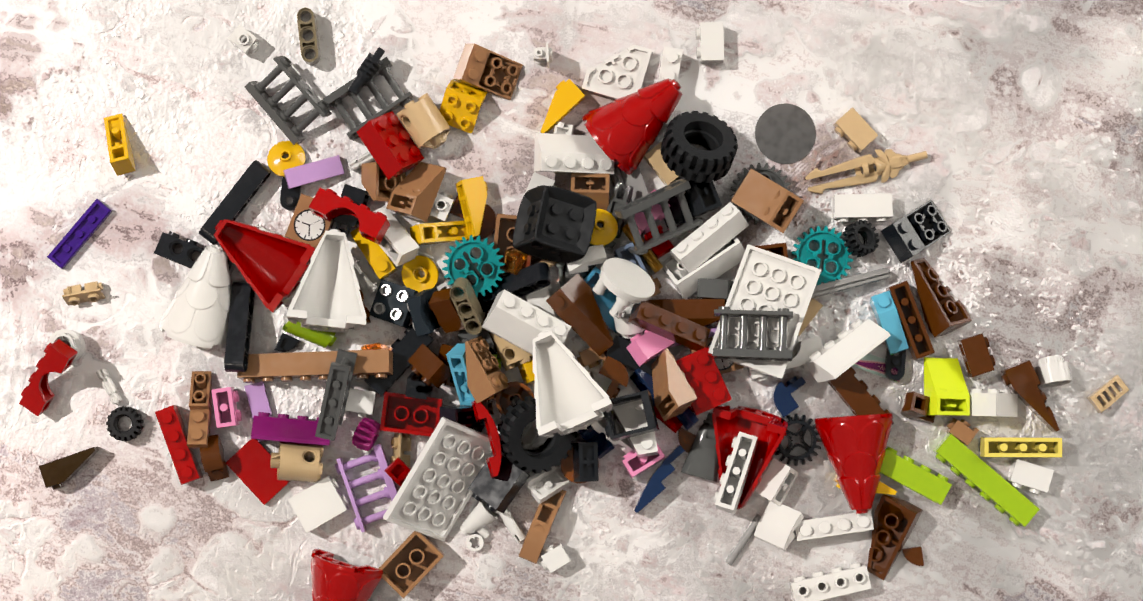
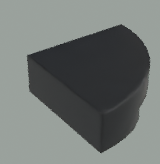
M282 333L274 350L280 352L290 351L298 346L300 340Z

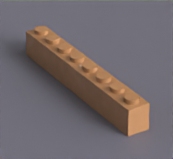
M390 349L349 350L350 352L358 353L353 376H357V379H368V376L375 375L376 378L383 379L387 378V375H393V352ZM338 351L249 354L247 371L237 372V378L243 380V383H255V380L261 379L262 382H274V379H281L282 382H291L293 378H300V381H311V378L318 377L319 380L325 381L328 379L331 363L336 361Z

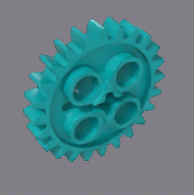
M817 226L816 232L809 228V235L803 232L804 238L798 237L797 241L799 244H793V247L797 250L791 252L792 255L796 256L792 260L804 264L808 260H813L816 263V268L819 269L821 259L817 255L822 252V240L826 241L823 251L826 259L822 261V273L818 278L816 286L821 285V283L835 281V279L840 280L842 279L840 275L845 277L848 275L844 270L851 269L847 263L853 262V259L848 258L852 252L849 253L847 251L849 247L844 246L845 241L840 238L842 232L834 234L835 228H832L830 232L827 226H824L823 231ZM811 241H815L818 244L817 251H812L809 248ZM829 244H835L837 246V252L835 254L829 252ZM828 262L833 263L835 266L833 273L826 270L825 266Z
M470 235L469 241L462 237L463 243L456 240L455 244L457 247L450 245L449 248L452 252H445L449 259L442 261L447 264V267L442 268V270L448 271L444 278L451 279L448 285L453 284L457 278L463 277L467 279L468 275H474L477 281L475 285L471 286L476 297L478 298L479 292L486 296V289L492 293L491 286H499L496 280H503L499 273H505L504 270L500 269V266L506 265V263L500 262L504 255L497 254L500 248L493 249L495 242L487 244L488 238L481 241L480 235H478L476 240H474L473 235ZM475 247L481 250L479 258H474L471 254L472 249ZM464 252L468 254L473 263H478L476 268L484 277V281L480 279L475 270H470L471 263L464 256ZM461 258L465 261L464 269L456 267L457 259ZM488 263L492 266L491 274L483 272L482 267L484 264Z

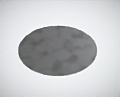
M777 104L768 108L760 116L756 124L755 139L758 148L763 155L776 163L790 164L800 161L807 156L815 143L816 130L812 118L805 110L793 104Z

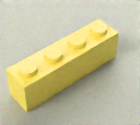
M980 437V457H1062V438Z

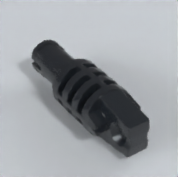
M378 47L374 55L369 52L356 71L357 76L348 88V91L355 96L359 94L366 82H371L382 66L383 61L380 59L385 53L382 48Z

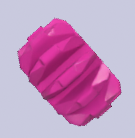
M363 418L356 427L352 437V444L360 450H371L381 431L380 424L373 419Z

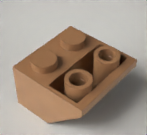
M571 173V191L596 201L597 209L607 211L609 206L610 174Z

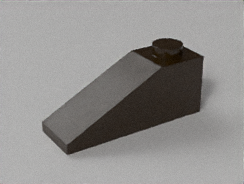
M92 447L40 465L39 469L45 487H52L53 490L64 487L63 483L68 482L99 451V448Z

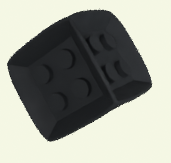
M541 185L528 190L519 206L513 234V247L525 254L552 262L571 263L582 259L588 251L597 211L596 201L585 195L555 186Z

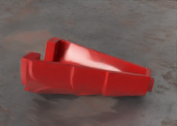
M668 78L640 88L635 93L615 99L614 102L589 111L582 117L584 122L587 120V123L584 125L604 153L611 160L618 162L617 166L630 175L637 169L662 126L669 120L683 95L679 90L681 86L675 79L671 80Z
M229 219L220 220L215 227L217 231L214 236L230 261L235 263L265 307L271 312H275L283 305L282 300L289 298L300 284L311 263L310 259L316 248L310 244Z
M729 405L717 406L713 408L712 419L719 463V480L722 473H726V460L728 455L732 454V442L734 437L738 436L739 431L756 436L759 441L737 509H742L761 482V476L772 461L774 453L786 435L788 423L786 421L782 423V418L754 408L738 406V408L730 409Z
M892 413L815 419L817 432L837 475L836 480L850 509L856 510V514L868 513V509L872 508L881 477L879 474L886 453L885 449L893 423Z
M314 549L312 551L313 601L369 600L382 578L383 570L369 565L354 566L333 559V553L321 549Z

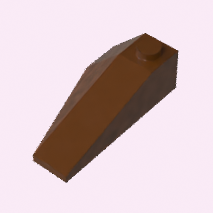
M659 299L646 301L702 326L720 321V316H714V309L726 305V299Z

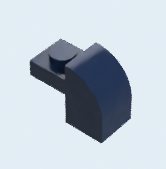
M794 376L786 382V387L782 381L778 382L774 387L772 403L782 418L799 407L791 393L806 383L803 377L797 378Z
M591 425L587 426V429L578 430L586 442H597L599 459L615 448L606 439L604 433H598Z

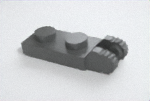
M621 182L616 183L613 194L610 196L609 206L607 207V211L614 216L618 224V232L615 238L621 237L625 220L616 217L614 210L630 203L634 189L632 186H628L623 199L619 198L623 189V183Z

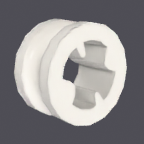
M472 534L467 539V546L472 551H478L484 545V539L480 534ZM475 537H478V542L481 543L480 546L472 547L471 538L475 539Z

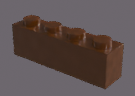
M904 281L886 288V291H890L913 360L935 353L908 282Z
M646 301L633 304L628 319L629 323L695 351L706 347L711 331L707 327Z
M852 367L836 379L827 381L855 416L890 413L887 409L883 410L879 406L881 402L874 394L872 396L867 391L868 386L862 379L859 381L854 376L856 372Z

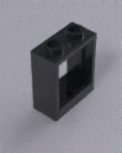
M648 390L610 399L613 407L642 399L648 426L617 434L611 409L610 412H603V419L606 418L607 426H605L607 438L610 437L612 441H618L659 430L651 393Z

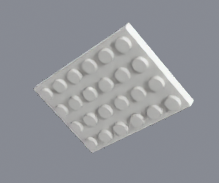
M748 244L725 306L730 307V310L777 311L778 308H788L789 311H793V319L787 318L786 341L788 350L793 351L821 269ZM728 317L727 346H729V349H737V346H739L740 317ZM748 317L747 346L749 349H757L759 346V318ZM767 318V347H769L768 350H776L779 344V318ZM720 321L708 351L712 355L713 348H717L719 345ZM725 359L781 380L789 362Z
M442 417L383 518L388 522L445 541L473 494L468 487L487 462L486 459L492 455L489 437Z

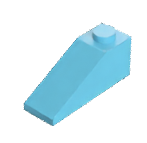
M890 291L872 296L870 305L877 323L891 335L885 340L890 355L909 349Z
M457 343L446 356L460 405L472 406L471 402L475 399L467 386L465 343Z

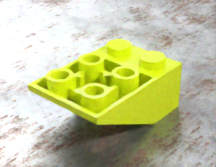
M924 357V395L930 397L927 415L970 416V396L958 359Z

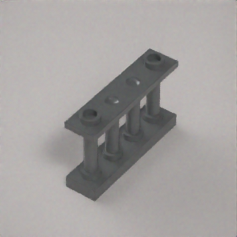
M275 56L273 60L278 65L261 82H249L245 89L292 144H300L306 139L303 136V130L319 115L326 117L332 113L329 110L328 104L319 99L291 66L292 62L285 56ZM284 71L290 80L273 97L269 96L266 92V87ZM296 85L302 92V95L287 110L282 111L278 106V102ZM308 100L315 109L298 125H294L290 120V116Z
M387 57L381 60L383 64L371 82H366L365 87L367 86L383 109L374 116L359 94L355 96L348 91L354 79L323 98L329 108L332 106L333 108L336 107L351 131L347 133L350 139L359 138L357 131L369 120L394 111L400 106L403 108L413 98L411 92L404 94L390 73L392 64ZM378 75L384 76L399 98L390 105L374 83V78ZM347 96L353 98L367 119L359 126L356 125L342 104V99Z
M679 179L614 210L616 217L627 220L636 245L629 248V252L637 255L646 254L648 249L686 231H694L698 229L699 225L703 224L702 219L692 217L684 195L686 193L685 190L691 188L689 181ZM673 196L677 197L686 221L678 226L675 224L668 205V198ZM655 204L661 205L669 230L661 234L651 212L652 206ZM640 211L644 212L652 234V238L644 242L634 219L635 214Z
M720 306L718 309H714V316H720V338L717 348H713V359L792 361V350H788L786 341L787 318L793 319V311H789L788 308H778L777 311L730 310V307ZM728 317H740L739 346H737V349H729V346H727ZM748 317L759 318V346L757 349H749L747 346ZM767 318H779V344L776 350H768L769 347H767Z
M338 349L336 361L330 365L315 437L331 441L335 440L338 425H342L358 353Z

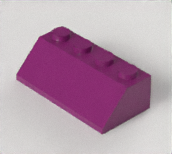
M258 412V416L254 415L251 439L330 446V440L315 437L319 417L316 418V421H311L308 416H297V419H289L287 414H278V418L270 417V413Z

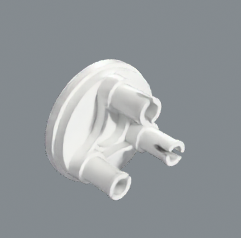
M609 258L603 263L601 273L599 274L600 278L593 287V291L598 295H603L607 288L617 296L615 304L609 311L612 317H615L617 314V319L621 317L626 307L649 300L655 292V285L651 277L638 265L621 258Z

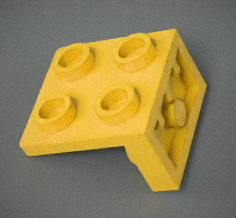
M451 80L446 87L439 111L449 126L472 133L487 92Z

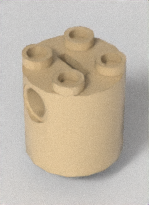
M426 93L416 103L414 100L408 102L404 106L405 109L399 111L396 115L419 150L424 148H432L434 150L446 142L451 128L428 93Z
M489 332L505 371L533 360V355Z
M280 441L278 453H271L270 468H277V480L320 481L323 471V463H321L323 445Z

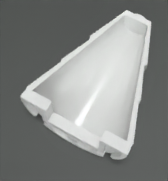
M330 229L325 231L310 259L311 263L288 307L287 318L293 324L300 322L301 327L317 331L348 332L349 328L353 327L354 330H360L366 326L367 316L354 270L355 263L346 234L338 229Z
M210 245L205 247L187 273L188 277L176 292L175 298L161 317L159 329L161 332H168V337L181 343L211 349L215 345H219V348L223 349L226 348L231 300V279L227 254L224 250H221L220 246Z
M551 331L541 332L533 339L536 429L540 437L551 438L554 437L553 433H558L562 436L578 431L604 417L603 412L611 411L613 404L609 396L592 379L589 372L575 359L573 353Z

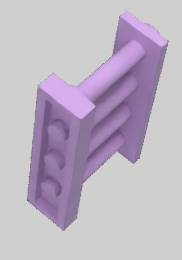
M382 444L373 446L374 450L370 454L345 463L342 458L336 459V471L338 475H342L356 515L354 523L357 530L361 529V532L367 531L365 525L383 519L387 509L362 517L359 507L385 497L391 498L393 501L398 492L395 481L384 471L389 466ZM371 461H378L380 469L377 472L352 481L349 480L346 470ZM378 479L385 480L387 487H384V490L356 499L353 488Z

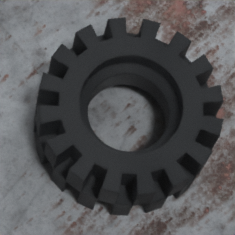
M866 220L856 221L844 229L843 235L846 236L842 238L843 241H846L844 246L849 247L847 251L849 253L852 252L853 256L863 257L874 252L879 246L876 244L879 243V239L876 238L879 234L874 232L877 229L871 227L872 223L867 224ZM858 233L863 237L864 244L860 242Z
M118 407L108 415V421H106L108 428L106 429L110 432L109 435L116 440L130 441L141 434L140 431L143 429L142 423H144L143 419H141L142 415L132 407ZM123 416L129 417L132 421V426L128 431H122L118 427V421Z

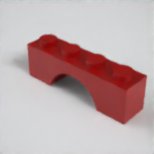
M319 188L309 205L312 214L327 221H331L339 215L354 216L359 220V232L362 237L376 244L381 243L390 227L385 214L378 211L374 213L366 205H357L346 196H343V198L337 196V193L329 188L326 190Z
M60 339L46 346L44 350L45 356L38 361L36 365L37 371L30 376L28 380L30 382L29 386H26L21 393L22 399L19 404L36 416L41 415L48 409L55 396L48 383L49 373H63L72 365L78 353Z
M172 405L156 411V417L181 485L203 478L199 463L191 448L187 446L184 422L178 406Z

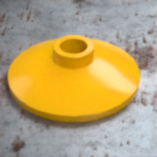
M281 141L275 144L267 156L270 170L281 177H285L283 170L304 165L306 161L302 147L299 144L293 145L291 141ZM284 154L289 155L286 159L282 158Z
M597 209L590 244H603L604 246L615 239L618 232V224L611 213L603 209ZM597 223H602L603 227H598Z
M417 255L415 259L404 263L401 277L407 288L421 292L436 286L439 273L437 266L430 258ZM420 270L424 271V277L420 276Z

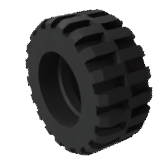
M692 111L691 113L684 112L681 115L679 114L669 122L660 150L665 164H667L671 171H675V175L682 176L687 181L693 180L695 183H711L721 179L728 173L736 155L738 144L732 128L728 127L724 120H719L715 115H708L707 112L699 113L698 111ZM691 144L700 145L706 148L707 150L698 149L692 146Z
M526 396L524 401L521 399L516 400V405L513 407L509 405L506 408L508 410L506 415L502 414L500 418L502 424L497 426V430L500 432L501 451L504 453V456L517 468L528 473L533 471L537 474L541 473L542 470L548 472L552 470V466L558 467L561 465L560 461L563 458L566 460L569 456L567 451L572 450L573 444L571 440L575 439V433L572 432L562 436L558 433H553L554 437L548 438L539 448L525 450L521 444V436L525 427L530 422L536 420V399L532 396Z

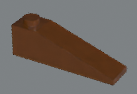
M921 258L911 261L925 322L934 338L946 335L970 323L972 319L960 300L956 301L949 293L951 289L948 286L945 287L941 284L939 275L926 259Z
M579 273L546 300L566 324L572 326L571 328L599 356L614 344L607 324L601 315L599 305L594 298L593 291Z
M1030 360L1020 361L1002 370L1001 380L1003 384L1008 386L1014 394H1018V398L1052 432L1059 431L1060 429L1049 406L1045 405L1046 395L1037 386L1040 384V381Z
M882 495L874 512V530H872L871 534L872 542L869 550L868 572L885 580L923 511L922 509L908 501Z

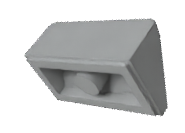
M639 165L630 175L619 168L625 187L632 186L634 188L632 198L630 199L631 202L649 194Z

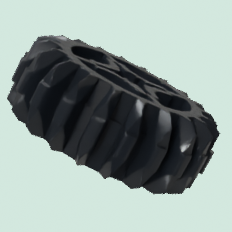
M794 414V420H792L791 415H787L788 426L795 423L803 425L795 433L787 430L785 436L788 438V445L784 450L780 444L778 450L774 453L775 456L780 453L782 454L779 459L780 461L787 457L786 464L790 465L792 459L794 466L798 465V460H800L802 465H805L804 458L811 462L810 454L818 455L814 448L821 449V446L816 445V442H822L821 438H816V435H819L817 431H814L816 424L810 426L813 421L811 418L805 422L806 415H802L800 420L798 414ZM807 429L811 435L810 446L804 441ZM790 435H799L801 439L800 443L802 444L795 443L794 445H792L793 440H791L792 437ZM798 446L806 450L805 453L798 456L789 454Z

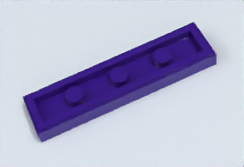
M96 199L47 257L59 268L64 269L113 211L99 199Z

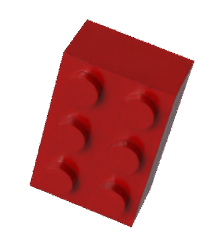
M393 111L369 120L357 131V134L388 180L411 170L424 159L419 148L415 145Z
M708 346L676 360L680 370L684 372L690 387L695 391L697 399L691 404V408L696 416L732 400L712 354L708 353Z
M384 393L380 424L381 431L431 437L440 422V407L443 406L444 399L428 397L425 400L405 397L406 394Z

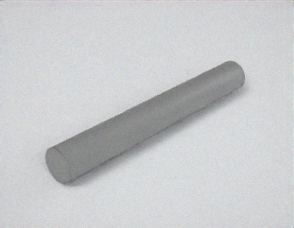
M757 514L726 559L725 562L732 566L755 532L761 518L760 515Z

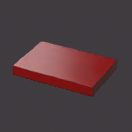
M250 439L226 464L253 494L266 505L291 481L277 480V468H270L271 454L257 439Z

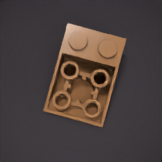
M465 43L453 80L511 100L523 65L475 43Z
M424 162L418 163L392 191L386 209L401 216L427 222L447 168Z
M752 168L731 199V202L781 233L785 232L804 201Z
M482 336L466 341L467 386L478 404L510 386L508 385L506 375L498 367L499 363L496 357L492 356L489 351L487 341Z
M668 348L651 364L654 404L664 421L683 413L697 399L694 389L690 387L684 372L680 370L674 355L670 353Z

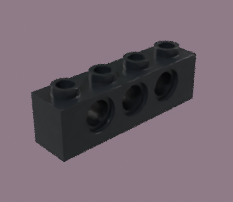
M169 231L168 234L162 232L154 254L188 268H192L196 262L192 260V254L195 251H199L201 255L205 247H207L200 248L197 246L198 242L188 238L186 241L179 239L180 235ZM177 244H181L183 247L182 252L179 254L174 252V247ZM227 256L229 273L231 277L232 272L235 268V263H232L229 257Z

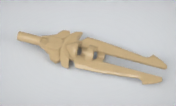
M877 149L875 150L878 156L876 158L868 154L822 171L815 168L805 176L806 180L850 169H855L856 176L808 187L807 190L823 194V191L827 188L876 182L879 175H881V183H884L889 177H897L899 171L907 164L927 159V152L923 151L906 156L895 153L892 149H885L884 152Z

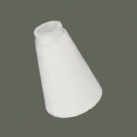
M484 500L476 505L460 527L466 536L477 531L484 539L487 538L490 533L484 527L499 518L497 513L486 507L487 503Z

